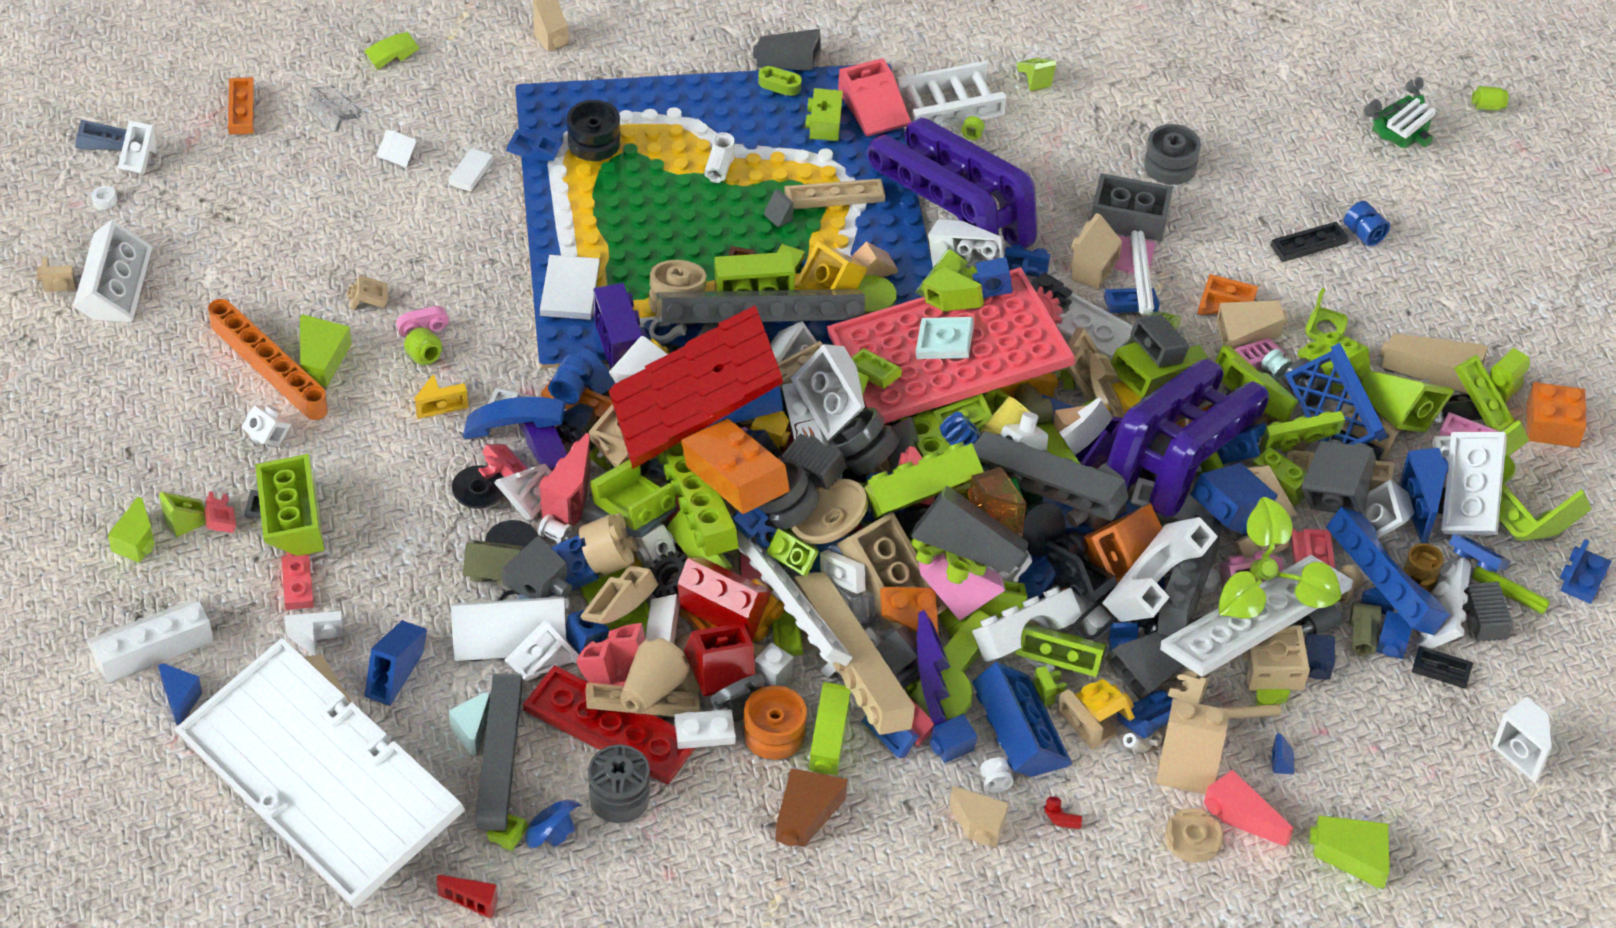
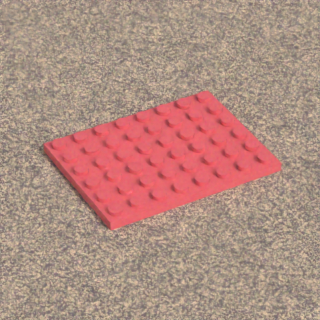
M1021 267L1010 270L1013 293L983 298L984 305L979 308L942 311L926 303L925 297H921L827 326L828 334L833 344L844 346L850 357L865 348L901 368L902 376L885 389L868 381L863 394L865 409L870 407L876 408L884 417V424L1049 372L1061 370L1075 365V357ZM973 317L974 329L969 358H916V346L922 318Z

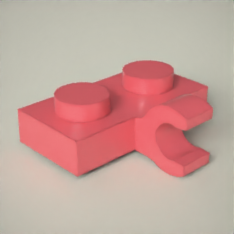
M486 444L482 453L485 456L484 460L489 465L485 468H479L478 471L485 478H491L499 472L506 477L528 468L505 444Z

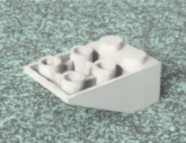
M938 219L928 234L933 267L948 249L953 250L968 263L965 267L967 268L970 266L976 268V262L1004 257L1001 236L964 221Z

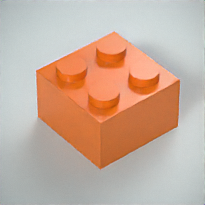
M1533 382L1526 402L1527 436L1532 442L1579 448L1586 430L1585 389Z

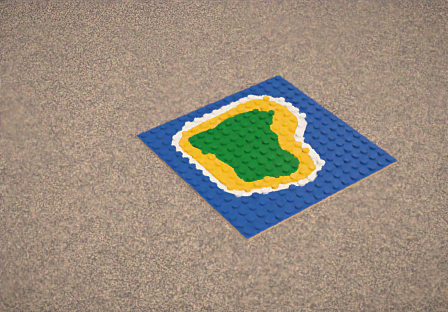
M854 65L814 67L813 70L783 69L798 74L802 79L801 92L794 96L762 88L758 83L759 70L517 84L515 86L518 129L536 138L542 132L563 141L554 161H540L521 157L539 366L542 368L559 367L565 356L576 355L586 347L603 364H608L594 322V304L591 320L540 316L549 255L599 258L600 267L596 288L624 283L626 291L632 293L634 301L633 311L637 310L639 313V328L645 330L648 340H651L649 334L650 325L656 319V313L649 306L650 272L652 268L658 263L667 260H683L695 263L703 268L707 275L704 292L714 291V257L728 256L731 246L756 250L755 254L777 253L781 244L805 251L803 263L809 258L817 240L850 257L867 241L888 252L898 269V273L883 277L890 281L896 289L895 305L921 298L915 291L929 274L933 265L918 194L876 171L867 158V148L870 141L882 135L889 136L907 145L904 127L867 137L842 98L839 140L810 139V129H805L806 115L811 114V112H807L808 98H813L814 88L838 90L839 69ZM586 100H601L616 107L620 114V148L616 154L601 161H587L571 153L568 148L567 114L571 107L577 103ZM718 133H729L734 137V160L730 163L725 180L720 181V183L711 182L709 178L705 177V169L713 147V138ZM882 179L885 202L793 209V220L782 227H777L764 215L774 191L778 189L784 193V186ZM801 265L795 273L794 290H801L800 288L795 286V283L802 271ZM846 320L803 321V323L817 342L821 341L822 344L832 345L833 342L828 334L827 326ZM800 321L762 322L771 344L779 331ZM659 323L654 330V334L664 336L674 327L678 326V324ZM683 323L687 328L686 335L678 336L668 343L684 347L688 341L697 337L705 324Z

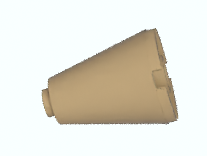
M656 638L655 641H648L649 639H646L638 647L620 695L622 705L629 712H644L683 683L688 676L689 664H685L682 659L684 656L683 652L672 642L662 638Z

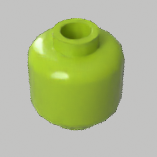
M419 327L407 335L404 341V349L407 355L418 364L429 365L435 362L441 355L442 342L429 329Z

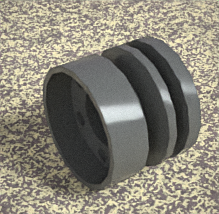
M619 744L607 746L599 750L592 757L588 767L591 808L597 816L613 823L630 822L640 817L647 809L650 800V769L648 760L642 752L632 746Z

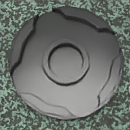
M755 674L720 690L710 698L713 708L717 710L726 707V701L737 703L748 698L752 693L765 686L761 674Z

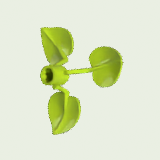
M1261 497L1249 515L1246 529L1253 543L1258 546L1269 545V548L1262 554V559H1257L1251 564L1250 572H1238L1228 579L1220 596L1219 615L1241 619L1253 618L1259 615L1266 604V593L1259 586L1262 584V581L1271 580L1275 577L1299 581L1294 590L1295 596L1302 604L1308 607L1323 608L1338 602L1341 599L1342 593L1337 575L1329 565L1323 562L1309 563L1303 568L1301 576L1279 572L1277 562L1269 558V556L1275 549V544H1285L1290 540L1293 530L1292 522L1286 510L1279 503L1267 497Z

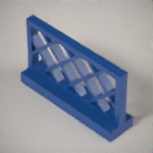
M1341 343L1332 346L1331 352L1285 374L1307 418L1312 417L1310 412L1315 413L1314 416L1326 412L1322 410L1326 399L1339 402L1335 412L1341 411L1343 404L1355 407L1352 418L1344 417V422L1350 423L1346 434L1338 433L1330 437L1342 439L1344 444H1347L1348 441L1351 442L1348 445H1355L1356 443L1367 444L1375 439L1380 442L1388 438ZM1332 361L1334 367L1330 376L1318 373L1322 364ZM1302 374L1311 376L1307 387L1296 385L1293 379ZM1316 378L1328 381L1324 392L1312 389ZM1333 382L1344 385L1345 388L1341 397L1329 394ZM1309 394L1321 397L1317 409L1306 406ZM1354 425L1365 427L1368 432L1367 435L1359 439L1350 437ZM1330 437L1324 438V440H1323V439L1318 440V442H1320V441H1327V442H1329Z

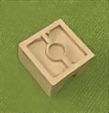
M1289 625L1242 653L1243 660H1248L1249 663L1246 675L1249 691H1257V689H1305L1310 669L1302 625Z

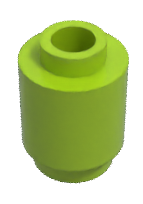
M1478 86L1477 90L1472 92L1471 102L1477 110L1500 111L1501 109H1506L1509 95L1508 91L1503 90L1502 87Z

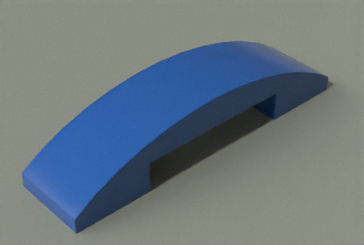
M516 397L495 401L476 409L467 416L463 437L464 439L489 436L490 429L493 427L532 421L537 428L561 425L566 404L562 400L545 397Z

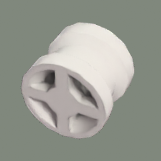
M1000 757L991 758L980 766L981 775L986 778L984 785L988 792H1003L1013 785V778L1008 773L1009 765L1006 759Z

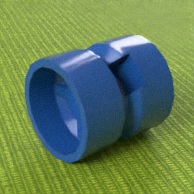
M1360 201L1354 204L1347 211L1343 220L1344 224L1353 233L1357 234V237L1368 247L1380 243L1387 236L1391 227L1390 223L1381 214H1377V210L1367 201Z
M565 356L548 385L550 394L555 399L564 401L565 404L577 403L594 374L592 365L581 356Z

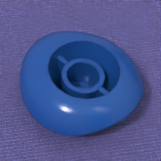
M566 799L558 801L542 810L530 821L529 827L525 831L527 846L529 848H536L544 841L551 846L564 842L567 835L575 831L570 812L574 808L583 805L576 800Z

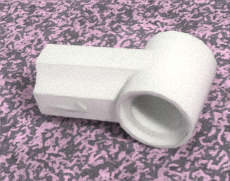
M718 133L713 138V147L705 169V177L709 178L711 182L720 183V181L725 180L730 163L734 160V137L731 134Z

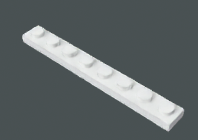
M737 530V539L740 545L738 549L750 558V565L762 574L761 579L774 589L772 591L773 595L784 602V609L797 619L796 625L808 633V640L821 650L820 656L831 664L837 662L847 666L853 657L778 561L766 553L767 548H761L757 544L755 535L747 539Z

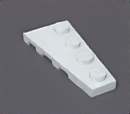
M1464 557L1454 562H1448L1442 567L1440 571L1441 576L1433 593L1434 597L1449 612L1450 616L1434 636L1419 631L1420 635L1416 644L1418 648L1422 646L1432 649L1464 635V628L1461 626V623L1465 621L1466 612L1462 610V606L1467 603L1468 595L1464 593V590L1469 586L1471 564Z

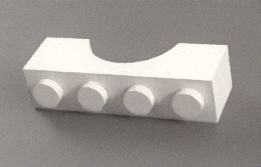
M1059 586L1043 592L1045 597L1040 600L1038 596L1023 601L1024 607L1020 609L1016 605L1002 611L1003 617L999 619L994 615L980 621L982 626L972 632L984 661L987 662L1001 658L1020 649L1022 630L1029 620L1053 630L1062 629L1075 623L1082 613L1072 589L1068 588L1060 591Z

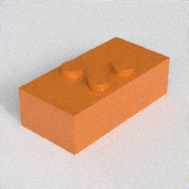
M728 418L681 440L686 467L742 514L790 492L785 464Z

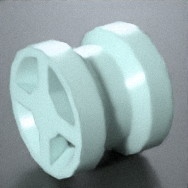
M1274 349L1264 357L1261 367L1264 371L1270 372L1274 380L1281 381L1286 370L1294 362L1289 358H1285L1284 353L1280 349Z

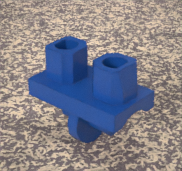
M1017 244L1006 247L1004 257L1007 259L1009 271L1021 267L1026 276L1039 277L1044 272L1048 274L1050 254H1047L1046 249L1037 248L1034 251L1024 250L1021 245Z

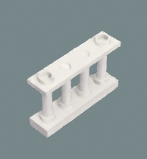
M987 60L900 77L897 80L901 97H909L915 108L913 109L912 121L923 117L942 127L963 124L969 116H975L983 120L1005 115L1006 96L1004 92L992 94L985 82L988 70ZM976 83L982 96L969 98L963 86ZM954 88L959 100L947 102L941 90ZM931 92L937 105L925 107L919 94Z

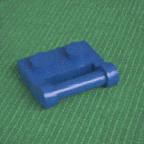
M1162 689L1152 692L1149 696L1133 702L1134 708L1131 710L1135 717L1134 719L1129 721L1122 714L1116 712L1117 720L1140 737L1146 739L1152 736L1155 730L1167 725L1172 700L1176 698L1168 696V693Z

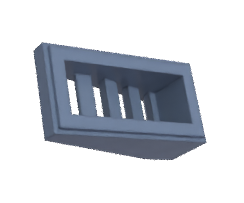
M81 119L75 148L122 150L127 130Z

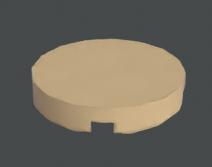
M1195 808L1182 809L1176 812L1175 816L1171 817L1166 824L1164 838L1167 847L1175 856L1184 861L1195 863L1208 861L1216 856L1222 846L1224 832L1220 822L1216 818L1214 820L1209 816L1210 813Z

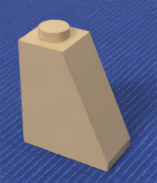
M1280 300L1220 303L1216 321L1222 344L1236 349L1263 339L1270 338L1272 340L1281 336L1282 328L1287 324V313L1285 310H1282Z

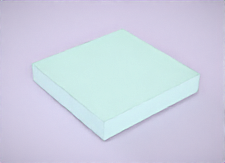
M973 317L922 318L916 346V358H969L974 329Z

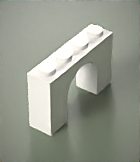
M1200 517L1166 524L1103 601V604L1120 622L1154 617L1169 598L1168 594L1157 582L1178 563L1186 559L1202 557L1218 536Z

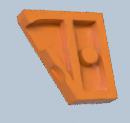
M1209 274L1197 314H1218L1220 303L1255 301L1258 286Z
M883 587L880 589L883 618L893 623H899L901 626L905 625L909 632L912 633L918 631L919 612L925 610L932 619L939 636L936 592L932 588Z

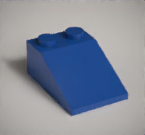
M1439 448L1408 451L1399 486L1409 493L1414 510L1411 519L1421 543H1428L1438 512L1445 475L1448 473V461L1446 458H1443Z

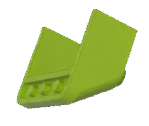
M1519 420L1503 431L1507 436L1499 522L1513 538L1518 541H1528L1557 536L1592 510L1584 491L1580 489L1554 510L1545 511L1537 518H1534L1505 485L1516 472L1515 463L1509 456L1530 440Z

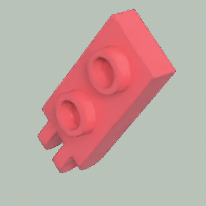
M287 552V556H281L286 610L312 608L314 603L309 554L296 556Z

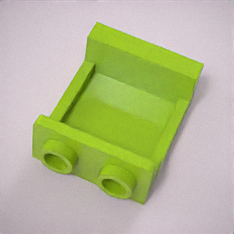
M630 459L590 482L593 503L609 514L621 513L625 519L626 526L634 531L677 506L674 485L668 483L660 488L641 475L640 465L632 469Z

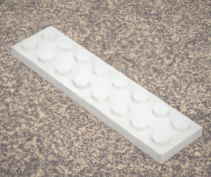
M1309 555L1283 570L1282 573L1301 576L1302 570L1307 564L1322 561ZM1332 568L1337 575L1341 593L1343 594L1352 589L1353 580ZM1275 577L1274 579L1262 582L1259 586L1266 593V604L1259 615L1247 619L1221 616L1217 608L1163 639L1160 650L1203 677L1318 608L1308 607L1296 598L1294 590L1299 581Z

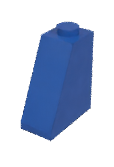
M401 620L371 648L364 697L388 706L393 703L424 653L426 628Z

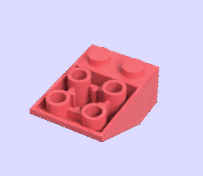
M883 58L839 69L838 90L843 91L842 98L867 137L905 127L911 122L894 75Z
M586 433L580 441H576L565 458H561L557 462L555 469L549 476L546 475L541 480L539 489L541 491L540 506L542 519L547 514H551L555 520L565 525L570 524L573 527L581 520L582 511L586 504L591 471L590 434Z

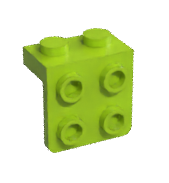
M1328 332L1297 351L1299 358H1307L1312 361L1331 352L1332 346L1341 343L1359 380L1371 370L1369 347L1338 332ZM1332 361L1322 364L1320 368L1324 369V374L1331 375L1334 367ZM1333 382L1329 393L1335 394L1345 387Z

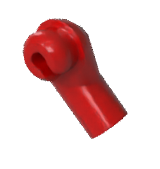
M1050 796L1047 798L1044 812L1054 825L1081 830L1082 815L1065 813L1061 807V799L1058 797Z

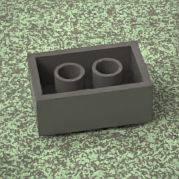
M1100 173L1091 219L1098 213L1102 215L1116 233L1131 235V232L1134 230L1137 232L1143 231L1145 238L1162 241L1173 186Z

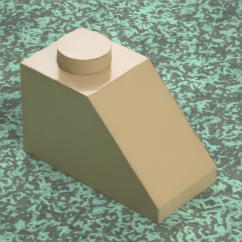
M533 0L534 36L548 52L569 44L568 25L558 0Z
M953 786L949 807L966 836L982 845L997 846L1006 822L1009 803Z

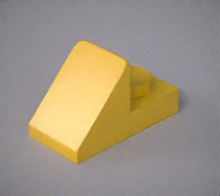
M435 375L429 378L414 398L417 419L468 408V395L465 383L439 388Z

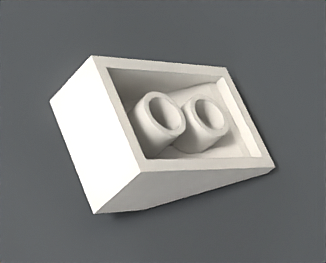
M823 344L791 377L792 382L827 441H832L865 408L857 367L844 346Z

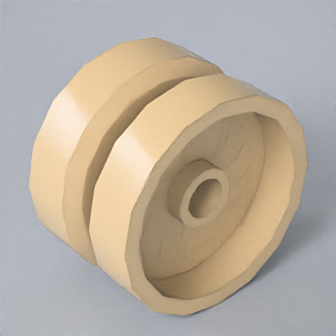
M667 260L655 265L650 272V309L656 313L657 292H704L707 277L705 270L695 263L683 260Z

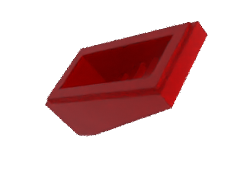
M446 875L437 876L438 896L485 917L493 918L498 902L497 885Z

